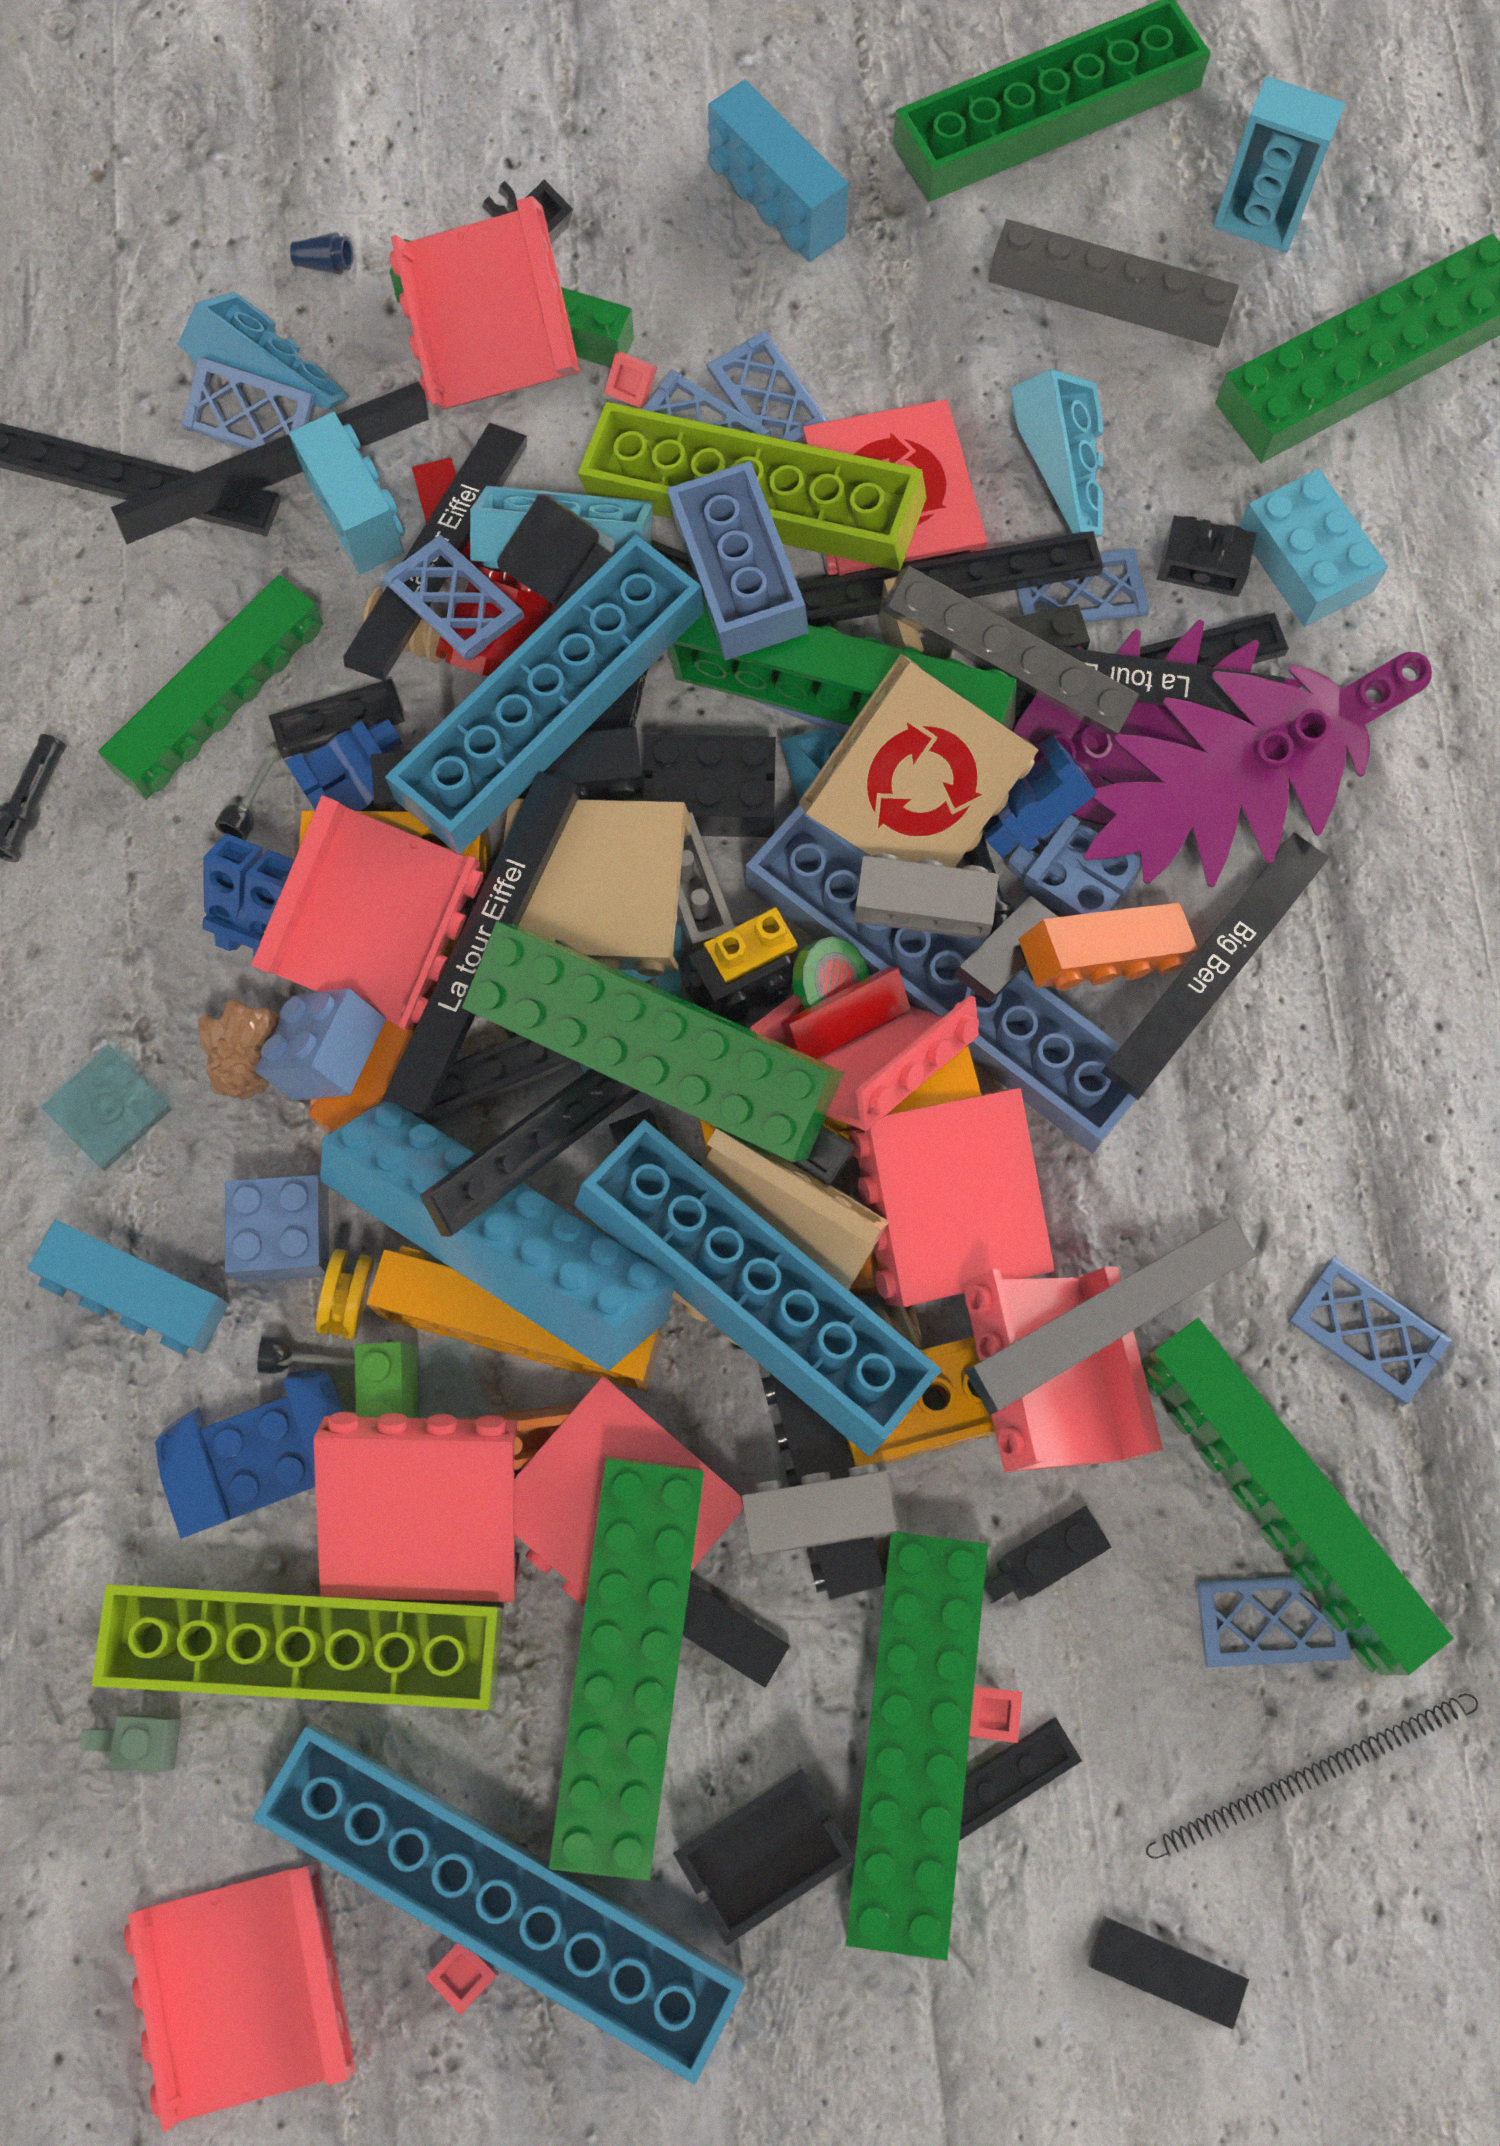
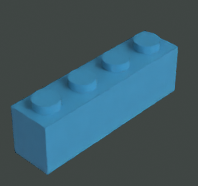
M56 1219L27 1270L41 1277L37 1284L41 1288L62 1298L67 1290L82 1296L78 1305L102 1317L107 1309L122 1315L118 1323L119 1325L142 1336L145 1335L149 1328L163 1335L159 1344L184 1356L189 1348L201 1354L204 1353L229 1306L219 1296Z

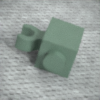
M143 1715L116 1716L114 1730L102 1728L82 1729L79 1750L111 1751L110 1769L148 1772L174 1770L181 1718Z

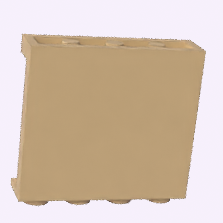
M516 799L508 806L504 842L525 799ZM578 800L519 926L553 941H556V939L563 940L581 954L619 971L637 970V973L650 977L663 976L664 971H678V964L673 957L682 855L684 835H690L692 822L685 803Z

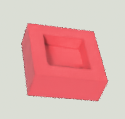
M624 352L615 353L604 393L635 407L643 408L648 401L657 367Z
M974 1686L970 1737L1018 1743L1022 1692Z
M457 1943L425 1978L461 2016L499 1972L488 1961Z

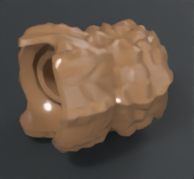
M229 1000L225 1005L221 1018H213L204 1014L198 1019L199 1045L208 1055L206 1074L210 1079V1088L215 1094L240 1098L243 1101L253 1097L255 1093L261 1094L265 1092L269 1082L257 1074L255 1069L262 1057L261 1050L264 1043L273 1035L280 1021L277 1013L268 1008L253 1009L237 1000Z

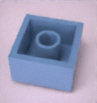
M349 988L294 995L282 1007L280 1012L281 1019L273 1035L262 1047V1057L255 1072L292 1100L350 1096L386 1018Z
M318 1175L225 1181V1273L237 1282L325 1277L329 1264V1187L320 1181Z

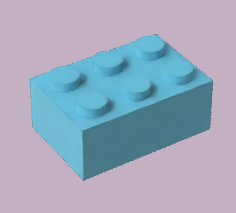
M333 411L288 432L305 480L359 575L404 554L399 537L405 535L396 516V513H398L396 504L388 489L381 490L377 483L379 476L368 456L363 458L358 449L361 446L351 425L342 426Z
M1320 468L1250 502L1239 525L1243 530L1256 532L1253 554L1303 627L1373 593L1389 567Z

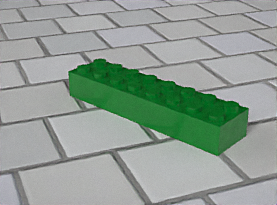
M1159 0L896 109L893 145L928 202L1200 88L1211 52L1176 0Z
M1491 233L1226 373L1215 401L1216 405L1261 464L1500 336V241Z
M703 601L704 614L668 648L675 678L678 681L848 726L853 724L900 654H903L916 663L923 671L1011 731L1015 722L1016 678L1009 677L1006 673L996 669L985 671L969 667L962 661L953 658L942 660L930 657L914 648L905 647L899 649L884 645L871 637L856 638L841 634L838 630L828 626L817 628L808 625V634L725 661Z
M496 921L462 1006L467 1011L791 1162L808 1160L844 1075L843 1071L524 927Z
M1199 1317L1141 1360L1148 1391L1154 1397L1160 1395L1171 1409L1168 1415L1173 1424L1184 1435L1190 1433L1201 1447L1198 1453L1205 1465L1215 1474L1220 1472L1231 1485V1488L1228 1490L1229 1494L1238 1507L1246 1513L1251 1511L1260 1522L1262 1527L1259 1529V1532L1266 1543L1276 1552L1282 1550L1293 1565L1290 1568V1572L1299 1585L1307 1592L1313 1590L1325 1605L1321 1608V1611L1327 1621L1338 1632H1342L1345 1629L1348 1631V1636L1356 1645L1353 1648L1354 1655L1369 1672L1374 1673L1376 1671L1379 1675H1410L1454 1639Z
M605 1455L549 1850L550 1870L650 1881L704 1471L701 1467Z
M903 1532L890 1534L855 1850L856 1860H854L845 1946L948 1961L988 1551L987 1543Z

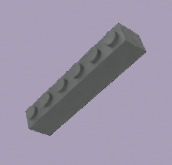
M1010 219L1005 220L995 248L989 280L990 283L1217 348L1221 342L1239 285Z
M911 566L899 572L880 609L882 612L988 670H1000L1009 677L1016 678L1018 687L1103 734L1119 733L1139 696V693Z

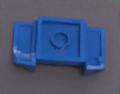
M312 1369L289 1372L287 1377L283 1379L287 1392L286 1397L204 1428L198 1406L160 1433L155 1441L160 1480L180 1539L316 1487L314 1435L324 1416L344 1412L335 1386L326 1370Z

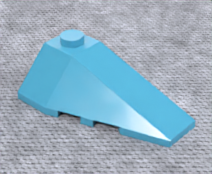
M1050 369L1011 387L1013 400L1012 414L1072 533L1078 534L1094 531L1095 538L1103 536V492L1096 482V470L1103 468V455L1099 452L1096 453V437L1103 435V418L1097 385L1095 382Z

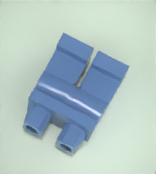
M1071 815L1064 823L1061 822L1048 834L1036 838L1041 845L1045 846L1040 855L1032 850L1028 852L1021 844L1010 857L1007 868L1024 881L1022 892L1028 896L1035 897L1043 905L1058 911L1064 916L1113 911L1137 880L1142 869L1141 858L1135 854H1130L1118 858L1086 861L1084 854L1099 833L1080 825L1081 821Z

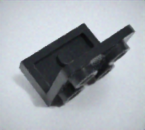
M540 494L536 497L500 553L497 565L502 571L552 603L550 614L552 616L612 558L615 540L549 495Z
M704 947L688 955L689 972L685 973V978L689 986L685 987V991L692 1004L732 1022L739 1023L749 1015L748 1010L764 1003L765 1007L772 1006L788 995L787 990L791 988L795 963L791 956L787 955L726 985Z

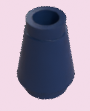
M338 232L293 241L290 246V257L295 267L341 275L344 270H350L353 265L351 241L347 236H340Z

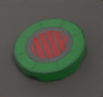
M832 936L816 940L799 952L793 967L792 986L795 997L801 998V1002L804 1005L801 1010L804 1011L870 977L867 963L858 948L846 939Z

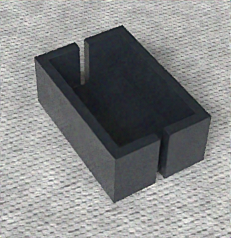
M645 734L643 801L684 802L688 812H692L701 836L770 838L774 834L776 737Z
M801 1766L674 1848L673 1855L696 1895L705 1889L706 1884L711 1893L703 1897L702 1905L726 1946L856 1860L831 1816L828 1814L822 1819L818 1816L826 1808Z

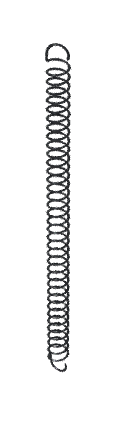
M1464 1693L1459 1695L1458 1698L1470 1696L1476 1702L1475 1709L1466 1713L1463 1706L1451 1697L1449 1704L1444 1701L1441 1703V1708L1434 1705L1433 1711L1426 1709L1425 1715L1418 1713L1417 1719L1414 1717L1409 1718V1723L1401 1721V1727L1394 1724L1392 1730L1386 1728L1384 1734L1377 1732L1376 1738L1369 1736L1368 1742L1361 1740L1360 1746L1353 1744L1352 1750L1346 1747L1344 1754L1337 1751L1336 1758L1329 1755L1328 1762L1320 1759V1767L1312 1763L1311 1770L1304 1767L1303 1774L1299 1771L1295 1772V1778L1287 1775V1782L1280 1778L1279 1786L1272 1782L1270 1789L1263 1786L1262 1794L1255 1790L1254 1798L1246 1794V1802L1238 1798V1806L1230 1802L1229 1809L1225 1806L1221 1807V1814L1217 1810H1213V1818L1209 1814H1205V1822L1197 1818V1827L1189 1821L1188 1830L1184 1826H1180V1834L1172 1829V1839L1164 1833L1163 1841L1167 1853L1157 1857L1151 1856L1148 1853V1848L1152 1844H1156V1842H1152L1146 1847V1854L1153 1859H1158L1165 1855L1171 1856L1165 1836L1179 1853L1173 1832L1177 1834L1187 1849L1182 1828L1195 1845L1196 1842L1193 1838L1190 1824L1204 1841L1198 1820L1202 1822L1212 1837L1206 1816L1211 1819L1218 1832L1221 1833L1216 1821L1215 1812L1223 1820L1226 1828L1229 1829L1223 1808L1229 1813L1235 1825H1237L1231 1804L1235 1806L1243 1821H1245L1246 1819L1240 1807V1800L1247 1807L1251 1816L1254 1817L1248 1802V1796L1256 1804L1259 1812L1262 1813L1256 1793L1262 1797L1268 1809H1270L1271 1807L1267 1802L1264 1789L1271 1794L1276 1805H1279L1273 1792L1272 1785H1274L1287 1802L1281 1787V1781L1286 1784L1295 1798V1794L1290 1786L1289 1777L1295 1781L1300 1792L1303 1794L1297 1773L1303 1777L1308 1788L1311 1790L1312 1787L1307 1780L1305 1769L1312 1774L1315 1782L1320 1786L1314 1773V1765L1321 1771L1325 1781L1328 1782V1778L1322 1768V1761L1329 1767L1333 1777L1336 1778V1774L1330 1764V1758L1338 1764L1341 1773L1344 1774L1345 1772L1339 1763L1338 1754L1342 1755L1349 1769L1353 1770L1347 1758L1346 1750L1351 1752L1358 1766H1361L1355 1754L1354 1746L1359 1748L1364 1759L1369 1763V1759L1363 1750L1362 1742L1368 1745L1374 1758L1377 1759V1755L1371 1746V1738L1376 1741L1382 1754L1385 1755V1750L1379 1742V1734L1385 1738L1390 1750L1393 1751V1746L1388 1740L1386 1731H1390L1398 1746L1402 1747L1400 1740L1396 1736L1395 1727L1401 1730L1406 1742L1410 1743L1407 1734L1404 1732L1403 1723L1409 1726L1414 1738L1418 1739L1415 1730L1412 1728L1411 1719L1417 1722L1422 1734L1426 1736V1732L1420 1724L1419 1715L1425 1718L1430 1730L1434 1732V1728L1427 1717L1428 1711L1433 1714L1438 1726L1442 1728V1723L1435 1713L1436 1707L1440 1709L1446 1722L1450 1724V1719L1444 1712L1443 1704L1450 1708L1452 1715L1458 1720V1715L1452 1708L1451 1700H1454L1460 1706L1465 1715L1474 1713L1478 1709V1701L1471 1694Z

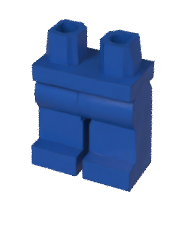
M389 719L368 729L361 720L351 726L352 730L337 735L328 744L304 757L298 753L285 760L286 765L314 810H316L321 795L338 801L354 811H377L374 804L371 754L388 753L403 744Z
M1053 734L1039 745L1045 756L1033 765L1030 772L1024 778L1018 779L1008 792L1009 798L1005 807L997 815H992L983 827L986 841L1002 858L1020 843L1030 852L1039 844L1036 838L1048 834L1097 794L1080 765Z
M226 833L203 857L204 912L207 915L203 918L202 929L214 933L215 946L231 951L237 950L241 945L253 948L254 957L292 868L294 859L268 849L262 855L263 847Z

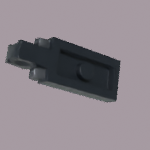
M1084 1506L1005 1554V1558L996 1563L1002 1574L984 1584V1592L991 1603H995L1011 1592H1014L1019 1601L1026 1597L1030 1598L1109 1550L1112 1546L1087 1506Z

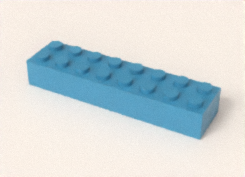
M635 534L385 776L395 801L460 855L533 783L538 771L544 772L704 614L702 586Z
M385 1099L322 1139L320 1181L605 1370L609 1371L668 1321L676 1279L523 1183L510 1191L452 1237H441L420 1194L476 1153L403 1107Z
M645 1119L582 1183L574 1204L576 1208L620 1245L676 1279L674 1291L867 1456L870 1457L886 1441L942 1371L939 1366Z

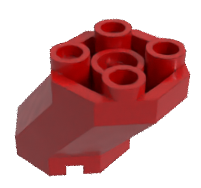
M479 566L478 570L523 610L524 618L487 645L485 650L469 661H466L442 637L439 638L435 656L446 658L445 662L480 675L490 676L551 617L553 604L519 581H516V579L500 568ZM468 582L464 593H480V591ZM458 603L454 611V618H478L479 603ZM486 603L484 618H496L503 613L493 603ZM452 628L464 641L476 633V628Z

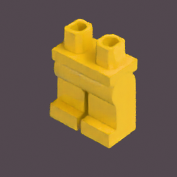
M774 907L705 942L704 947L724 983L728 985L784 956L790 955L793 960V953L796 952L798 944L778 909Z

